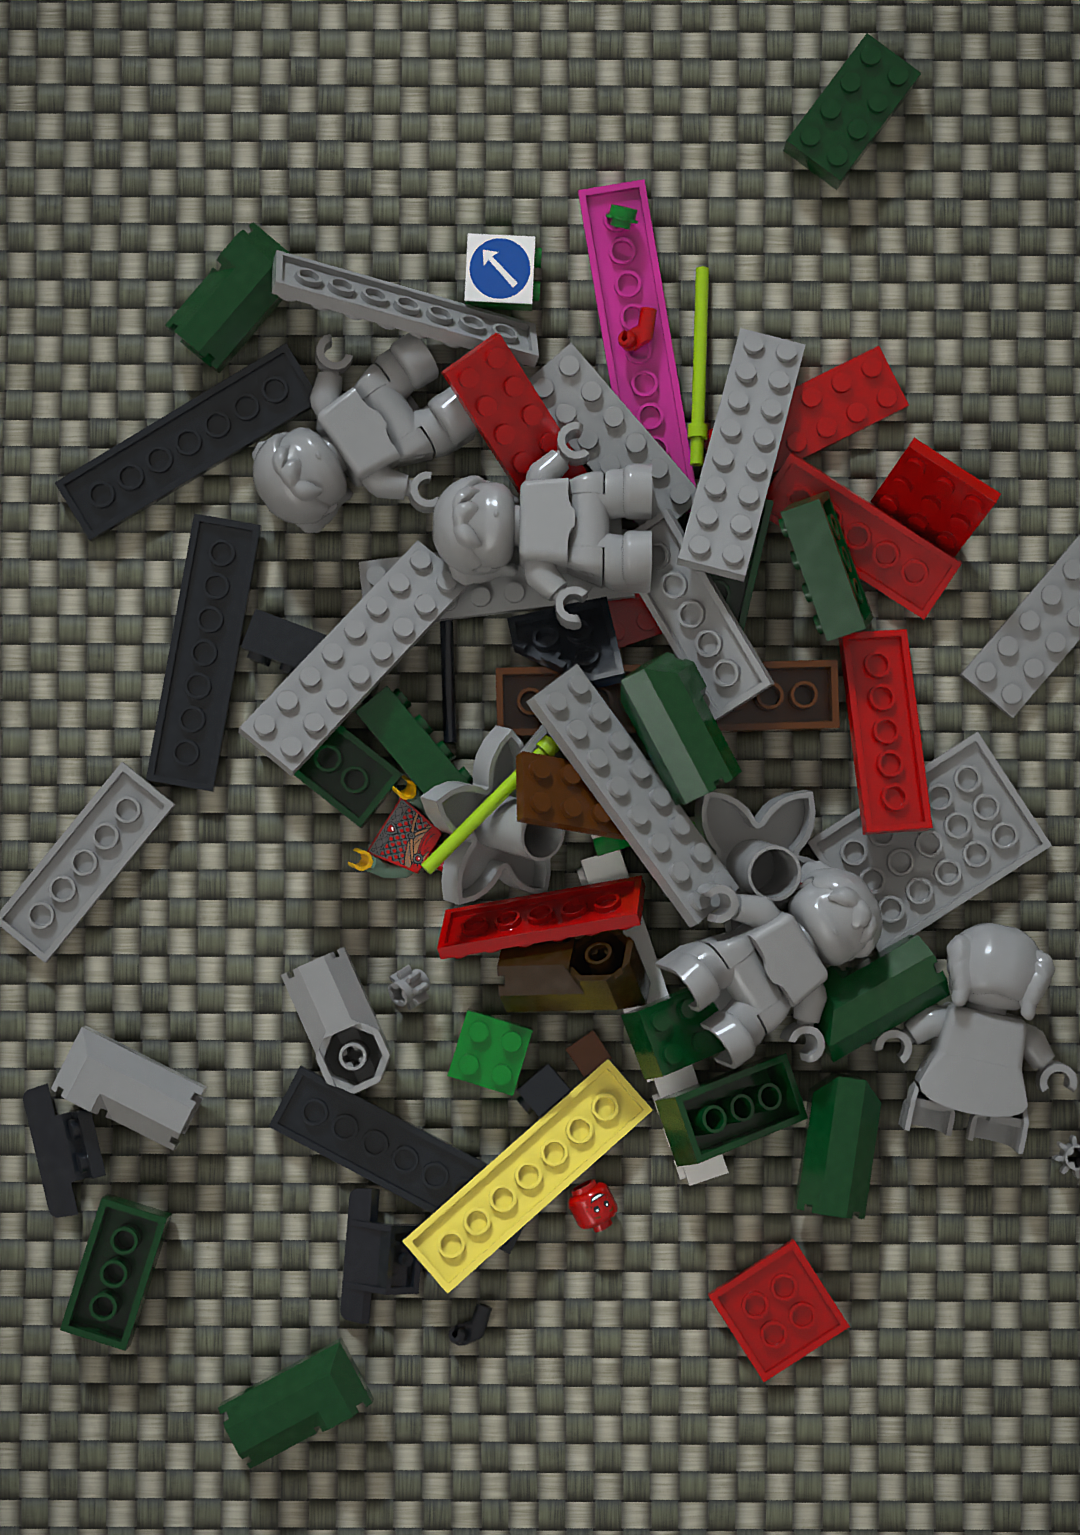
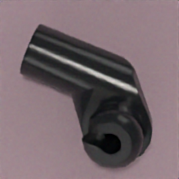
M476 1303L472 1319L450 1328L448 1333L450 1341L458 1346H465L481 1339L485 1334L493 1308L482 1303Z

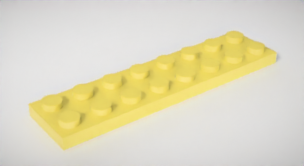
M607 1059L402 1242L448 1294L650 1114L653 1109L611 1061Z

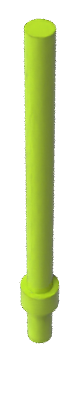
M704 266L696 268L692 413L687 433V439L691 440V466H703L704 440L708 439V425L705 424L709 268Z
M545 735L536 744L537 749L533 753L553 757L560 748L551 736ZM516 770L421 864L427 873L431 875L516 789Z

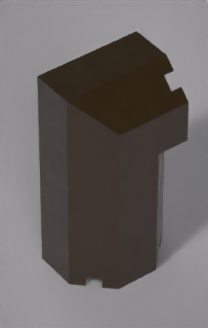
M620 929L600 932L593 936L585 935L581 939L574 937L573 939H565L558 942L534 943L528 947L517 946L501 949L497 964L498 976H504L505 986H498L499 997L506 1012L620 1010L647 1005L651 982L634 941L629 936L626 937L623 930Z

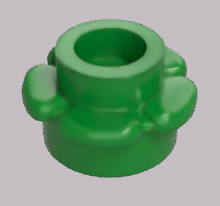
M611 204L609 214L606 213L605 215L611 218L610 225L630 230L631 223L638 224L636 220L638 210Z

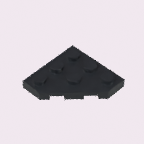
M607 596L585 600L583 603H569L564 606L566 612L579 616L581 628L576 630L567 629L559 623L556 618L555 607L507 618L515 653L560 674L565 673L571 667L578 664L595 689L621 683V680L625 677Z

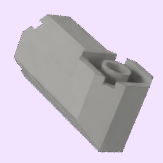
M342 947L337 950L339 957H336L334 952L328 953L293 969L294 977H292L290 971L282 974L281 977L314 1049L315 1059L326 1083L355 1094L379 1083L383 1079L392 1050L346 947Z
M83 1026L51 1089L54 1092L64 1089L61 1097L89 1112L98 1114L100 1109L107 1110L106 1118L112 1119L174 1151L181 1142L177 1139L181 1133L185 1135L203 1098L197 1094H204L207 1086L88 1026Z

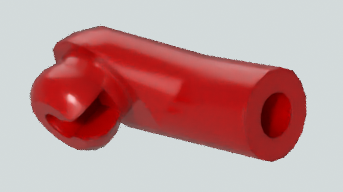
M650 307L640 308L638 325L627 332L623 330L618 336V343L624 350L636 351L651 342L657 310Z

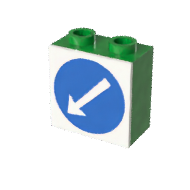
M468 233L465 304L482 309L532 311L533 301L539 302L540 281H534V268H541L542 248L535 247V236Z

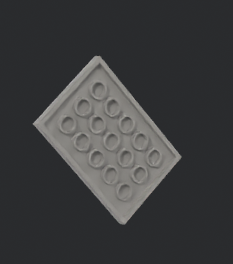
M975 732L925 765L932 829L928 831L863 835L859 807L807 842L818 861L824 862L831 868H839L856 874L866 883L875 896L882 915L881 937L875 946L877 953L908 935H915L1052 846L979 732Z

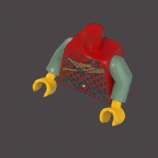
M401 776L407 781V786L404 790L400 791L394 786L392 787V790L400 797L399 801L367 851L360 848L353 849V851L361 854V860L357 864L348 861L350 867L359 871L366 870L382 878H408L413 872L419 874L422 869L421 864L439 847L437 843L444 833L435 827L426 815L420 798L423 792L416 787V784L408 776ZM444 862L437 868L440 872L443 870Z

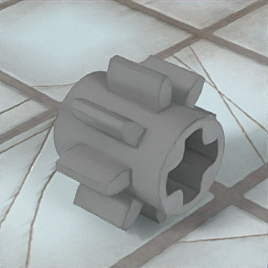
M407 965L389 976L393 983L389 985L388 992L396 1005L401 1007L407 1005L408 1009L412 1010L429 999L426 992L430 989V981L422 970H412L410 965Z
M1072 1134L1069 1137V1143L1064 1144L1059 1141L1056 1143L1061 1149L1059 1155L1052 1156V1159L1062 1162L1063 1165L1060 1167L1059 1172L1065 1174L1069 1169H1072L1074 1177L1078 1179L1080 1178V1158L1076 1159V1164L1068 1160V1155L1074 1153V1148L1080 1152L1077 1138Z

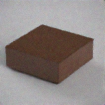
M594 1030L565 1048L584 1077L595 1071L607 1059H612Z

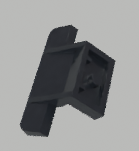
M48 1083L27 1090L23 1095V1103L50 1214L56 1218L79 1215L71 1182L86 1178L94 1179L106 1175L92 1113L86 1109H79L55 1115Z
M357 1188L349 1196L340 1313L345 1320L360 1324H369L372 1293L383 1295L419 1294L421 1263L402 1241L420 1225L377 1222L380 1189Z

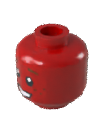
M590 1179L571 1189L572 1195L568 1200V1207L580 1228H593L594 1232L597 1233L613 1224L611 1218L616 1215L618 1205L607 1184Z

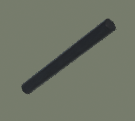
M453 620L440 621L444 743H457Z

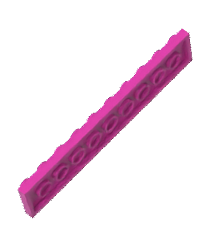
M645 179L578 190L610 388L696 487L693 466L690 465V447L687 439V429ZM611 204L638 210L636 215L638 224L631 223L630 230L610 225L611 218L605 215L606 213L609 214ZM641 307L656 309V321L651 342L636 351L624 350L618 343L619 334L623 330L627 332L638 325Z

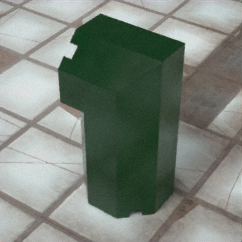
M254 222L249 225L251 231L249 234L242 230L232 239L217 259L221 264L220 269L217 271L215 268H212L207 277L165 324L166 328L174 336L177 334L182 338L180 342L208 366H213L219 374L283 300L278 295L272 294L273 261L276 250L289 252Z
M666 652L644 663L621 680V703L675 805H680L681 803H689L712 792L721 783L720 779H723L726 784L741 773L742 770L703 698L707 686L695 663L688 659H678L674 657L676 655Z
M908 935L856 966L846 967V971H842L839 966H830L826 969L828 978L823 984L826 988L827 1000L820 1022L814 1023V1027L823 1034L825 1039L824 1051L833 1062L950 995L948 981L943 970L937 973L934 964L938 961L919 935Z
M831 1072L822 1081L809 1089L806 1106L808 1119L806 1120L794 1203L796 1209L804 1211L805 1204H807V1207H812V1213L853 1219L854 1213L858 1219H865L881 1101L868 1082L860 1076Z
M340 1338L221 1402L218 1410L220 1415L227 1412L229 1419L223 1422L224 1428L238 1455L242 1459L250 1457L246 1465L251 1469L299 1442L316 1435L319 1428L324 1432L359 1413L357 1405L364 1403L365 1407H368L373 1403L374 1398L343 1339Z

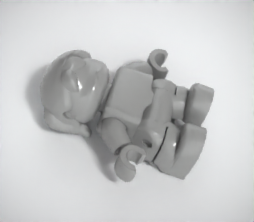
M408 333L391 344L389 350L377 356L374 363L368 367L354 387L342 395L343 378L340 375L350 368L353 355L346 354L339 362L328 360L324 353L332 347L331 334L324 335L316 347V364L322 372L317 373L310 395L311 407L317 417L316 430L318 433L309 428L299 427L290 432L274 434L266 441L257 443L252 453V458L254 460L253 481L259 496L272 514L285 522L296 524L305 533L320 532L325 525L331 522L338 513L339 508L351 499L353 492L347 488L344 472L354 486H364L377 498L404 500V496H408L411 505L417 511L432 513L439 497L426 500L418 492V488L421 485L429 484L432 472H422L414 477L413 480H409V475L394 469L432 461L434 456L439 458L450 455L474 440L477 431L476 426L451 387L433 397L429 401L428 406L419 408L412 398L411 394L414 390L423 388L437 379L439 375L434 358L420 338Z
M571 422L563 426L558 433L557 451H549L529 467L526 479L520 486V500L504 484L490 482L477 475L459 479L449 485L439 496L433 510L432 530L436 550L440 557L449 565L452 578L463 585L481 584L501 576H516L518 574V567L515 563L509 561L513 556L514 547L519 546L520 566L524 569L528 585L547 600L556 601L555 612L557 620L562 626L571 630L581 628V621L578 615L566 612L564 606L572 600H578L583 603L588 598V591L576 586L566 588L568 583L561 574H569L598 587H607L618 593H650L652 575V531H627L624 535H621V518L651 520L652 464H628L624 469L608 470L605 472V481H603V471L588 472L570 480L569 478H562L569 469L568 465L579 466L589 461V453L585 449L573 451L566 445L571 439L581 437L584 425L580 422Z
M822 861L806 862L801 867V879L797 889L792 895L781 901H771L765 896L736 894L732 888L717 883L700 885L697 892L701 895L713 897L718 894L720 897L719 909L716 912L708 913L707 921L724 923L732 918L743 924L733 931L680 945L655 964L660 969L676 974L688 987L695 999L694 1002L689 1004L691 1010L699 1012L712 1002L719 1011L700 1023L702 1028L711 1031L726 1048L725 1051L714 1059L717 1063L736 1069L755 1054V1047L762 1042L764 1036L773 1032L784 1021L790 1008L794 1007L793 1018L797 1019V1022L789 1024L782 1031L780 1038L796 1042L797 1038L804 1034L806 1043L799 1051L801 1060L808 1063L817 1061L825 1049L823 1034L814 1027V1023L820 1022L827 1000L826 988L823 983L828 978V972L823 963L839 966L855 958L866 957L873 951L882 932V915L875 896L866 883L856 874L839 868H831ZM787 908V913L779 910Z
M982 923L974 925L956 935L946 947L947 972L949 974V987L952 991V1002H946L943 1005H932L907 1020L904 1023L905 1028L903 1030L894 1027L872 1040V1049L874 1051L882 1050L885 1041L890 1038H899L901 1049L896 1055L904 1064L912 1053V1043L915 1042L919 1045L932 1039L931 1048L916 1072L914 1078L916 1081H913L909 1086L907 1098L902 1104L898 1124L904 1130L910 1131L912 1124L943 1132L946 1136H951L955 1120L954 1110L970 1113L965 1135L967 1140L973 1141V1138L991 1140L1008 1145L1018 1154H1023L1029 1127L1028 1103L1022 1073L1023 1058L1033 1069L1038 1068L1035 1083L1041 1092L1049 1089L1047 1080L1054 1072L1063 1073V1086L1072 1092L1077 1088L1078 1079L1075 1072L1069 1066L1058 1060H1053L1055 1055L1042 1030L1026 1023L1016 1015L1006 1013L1007 1010L1021 1009L1020 1012L1023 1018L1026 1020L1034 1018L1037 1005L1050 986L1051 978L1055 973V966L1051 956L1039 950L1035 941L1018 928L995 923Z

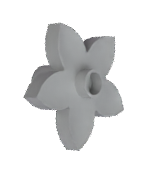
M495 725L485 737L475 757L472 785L459 781H447L434 786L420 796L426 815L435 827L442 832L452 834L516 770L514 758L522 750L524 744L512 729ZM515 789L444 861L441 879L443 900L458 905L475 901L485 895L496 884L498 879L510 887L531 894L547 892L551 876L550 858L560 849L565 830L517 822V795Z
M712 791L696 799L694 808L696 828L739 886V889L735 891L736 894L765 896L771 901H781L794 893L800 883L801 867L806 862L816 861L799 855V852L810 839L814 828L816 810L812 791H792L776 796L765 803L755 817L742 802L724 793ZM732 918L724 922L726 932L733 931L743 924Z

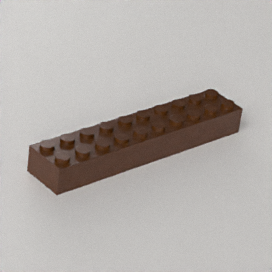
M838 660L762 661L775 684L723 718L715 720L722 733L836 730L840 728ZM643 664L623 665L625 677ZM547 667L496 668L497 726L512 729L519 738L532 737L542 723L526 701L562 674ZM621 683L596 688L629 735H638L621 703Z

